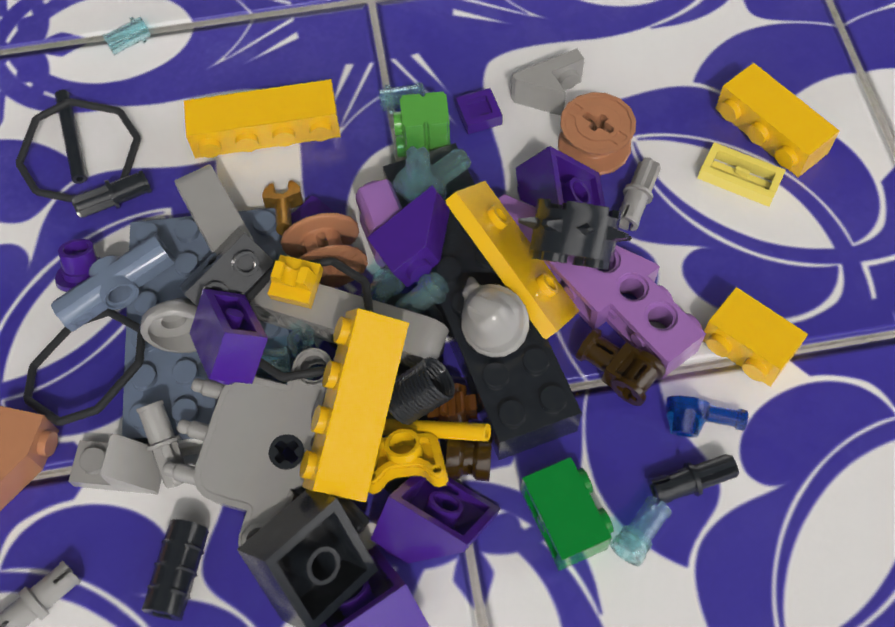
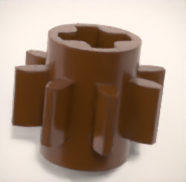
M454 383L455 395L453 399L428 413L427 420L469 423V420H477L476 394L467 395L465 385Z

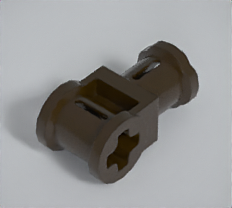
M598 328L593 329L588 334L575 356L580 362L586 360L603 371L602 382L610 386L624 401L635 406H641L645 402V393L655 380L662 379L666 374V368L663 363L654 355L644 350H638L628 342L622 348H619L604 338L602 331Z

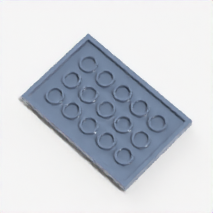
M275 208L238 211L254 242L274 261L279 260L280 255L288 256L283 251L280 243L282 236L276 232ZM192 216L130 222L129 251L156 233L170 250L176 261L174 265L138 288L139 296L135 302L127 306L126 317L141 324L142 316L149 308L171 299L186 297L180 286L212 254ZM259 320L268 337L261 358L283 373L291 372L293 367L291 330ZM127 326L124 373L135 361L138 333ZM145 341L142 367L124 386L122 436L144 444L149 443L136 409L160 400L164 401L163 405L175 436L180 435V440L194 439L177 431V425L180 420H195L210 424L218 399L203 396L201 393L191 389L195 378L209 379L197 352H166L153 347ZM258 366L255 377L287 385L288 381H279Z

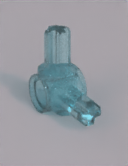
M412 146L406 151V166L395 177L393 188L408 204L432 185L441 197L445 199L447 194L446 184L470 168L471 160L463 149H454L431 165L429 151L425 147L417 149Z

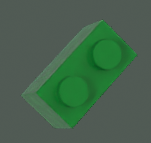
M571 457L523 477L521 484V493L559 571L607 550L612 540L611 533L614 532L612 522L603 507L597 509L590 495L593 492V487L589 476L583 468H576Z

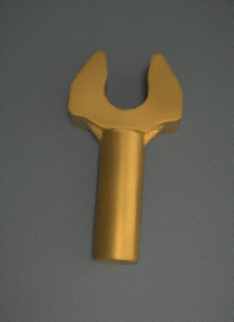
M293 181L288 182V191L285 193H275L274 184H269L262 192L265 209L275 208L276 232L281 236L292 225L291 209L303 204L300 186Z

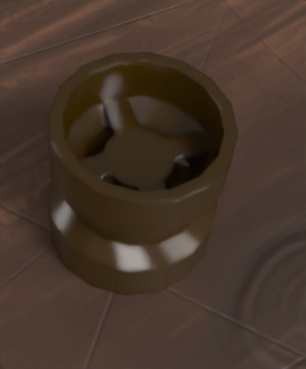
M490 437L488 442L448 439L445 466L448 478L459 479L463 475L469 474L477 481H489L492 437Z

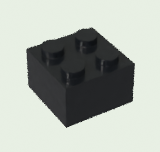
M306 489L237 548V551L281 620L294 627H319L378 571L377 566L338 499Z

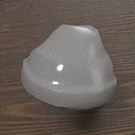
M469 277L462 292L464 305L461 315V330L467 343L478 353L489 357H505L515 352L525 342L529 331V315L525 304L516 293L506 287L495 284L479 285L475 278Z
M180 297L161 302L149 308L142 316L140 333L143 339L153 347L166 352H197L189 334L197 306L189 298Z

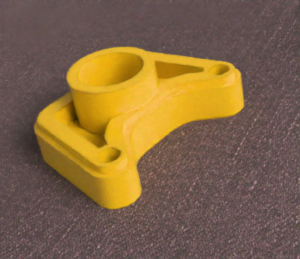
M399 429L392 432L388 437H382L368 493H379L392 479L409 476H422L435 487L446 485L448 475L438 437L432 433H416L410 429Z

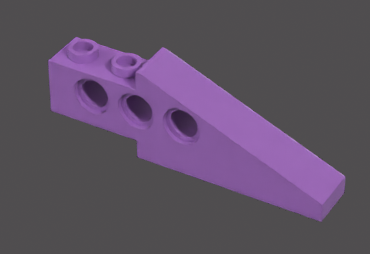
M506 194L502 195L498 199L531 243L533 229L518 223V219L535 217L536 208ZM617 245L613 262L609 263L608 270L610 271L606 272L599 271L596 268L572 265L573 257L568 256L567 263L544 261L580 312L578 314L592 329L598 328L607 322L625 342H628L638 350L647 351L658 358L666 368V374L663 378L698 352L706 333L693 315L685 313L673 301L670 292L665 287L655 283L660 268L658 264ZM622 294H632L637 299H626ZM650 322H659L663 324L666 328H655L650 324Z

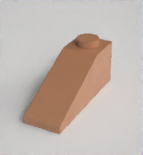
M0 406V511L43 470L48 457L52 456L56 450L59 430L44 415Z

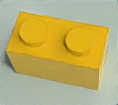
M736 287L708 321L704 330L706 335L703 342L716 355L727 357L742 367L744 373L751 379L762 381L771 387L796 354L808 333Z

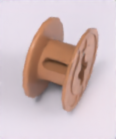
M591 92L579 95L570 101L561 113L560 127L562 131L559 134L558 150L599 172L600 175L615 172L626 163L631 154V139L636 132V118L632 109L622 99L608 93Z
M321 213L306 217L292 224L283 233L280 241L283 251L293 258L309 261L332 257L360 274L365 271L368 265L366 254L359 248L351 246L359 235L358 223L350 216L340 213ZM330 265L323 267L324 270L319 284L337 288L354 281V279Z

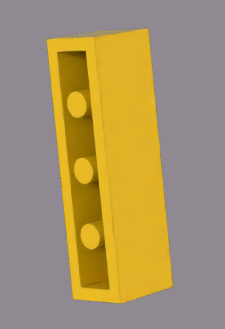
M332 79L184 101L186 137L195 159L202 157L212 158L236 152H252L256 149L276 146L286 147L296 143L325 141L330 138L341 137Z
M360 308L347 311L345 317L341 316L339 318L333 336L334 343H338L334 361L330 360L327 363L322 379V386L327 388L323 406L318 405L316 407L311 422V431L316 433L311 451L307 450L304 453L300 465L299 474L301 478H304L302 487L366 503L409 326L408 322Z

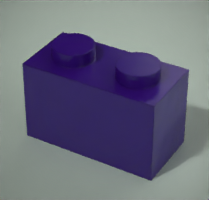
M203 289L189 334L209 380L225 385H231L235 382L252 384L268 340L265 331L244 294Z

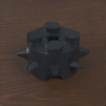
M538 199L535 217L518 219V223L533 229L530 250H534L532 259L567 263L568 256L573 257L572 265L608 270L609 263L613 262L616 242L631 241L632 239L629 234L618 230L621 216L620 210L609 211L608 207L567 201V203H562L561 205L551 203V199Z

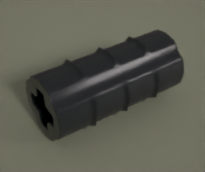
M181 519L170 520L165 538L161 541L162 547L158 560L154 563L155 569L150 584L147 585L148 591L141 609L144 613L172 621H182L187 602L191 599L190 592L194 579L198 576L196 572L200 559L204 555L203 549L209 533L208 528L191 521Z

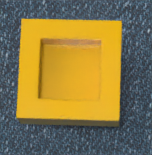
M280 255L279 260H275L270 276L271 284L267 294L272 300L312 309L324 269L318 263Z

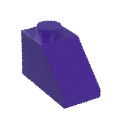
M432 185L367 237L390 271L405 286L409 287L414 282L426 278L432 268L440 262L450 209Z

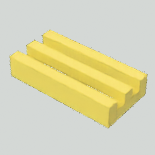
M714 142L697 179L769 207L786 170ZM714 159H717V160H719V161H722V162H724V163H727V164H729V165H732V166H734V167H736V168H733V167H730V166L725 165V164H723V163L717 162V161H715ZM750 173L755 174V175L760 176V177H763V178H765V179H768V180L772 181V183L769 182V181L763 180V179H761V178H758V177H756V176H753V175H751Z

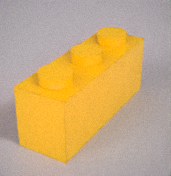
M752 63L723 85L715 108L726 121L733 123L754 144L762 147L776 159L780 166L788 169L798 178L829 153L840 132L755 63Z

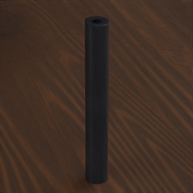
M58 90L55 93L56 104L71 98L67 90ZM68 106L58 111L71 179L73 183L81 184L87 181V175L73 107Z

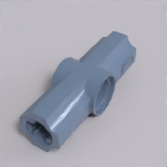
M155 233L121 257L110 255L98 259L89 269L90 277L54 300L51 307L63 325L71 332H74L108 308L119 310L131 305L139 296L138 288L174 265L176 260L162 239Z

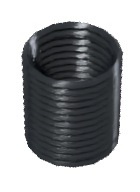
M427 357L420 361V363H417L396 377L388 411L400 423L410 425L416 422V420L453 399L455 385L450 373L437 359Z

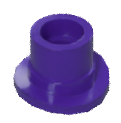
M73 239L59 247L58 254L61 268L55 275L57 288L68 292L90 277V267L100 259V257H97L94 245L90 240Z

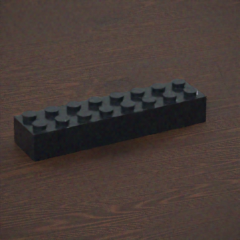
M456 143L383 166L384 179H388L392 183L402 208L406 207L432 185L444 200L456 191L475 185ZM450 210L441 260L432 268L429 275L423 281L432 302L442 313L444 324L449 330L447 335L448 341L471 394H476L477 410L482 422L489 424L491 427L490 437H492V445L498 460L577 432L582 415L581 409L548 339L541 336L530 319L529 331L525 342L515 352L505 357H489L480 354L467 343L461 330V315L464 305L462 292L468 278H475L479 285L495 284L503 287L506 286Z

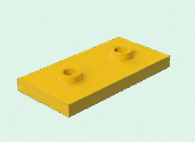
M486 181L456 191L445 200L449 209L504 285L516 293L525 304L530 321L543 338L547 339L558 332L580 312L545 262L532 259L534 250H530L531 243Z

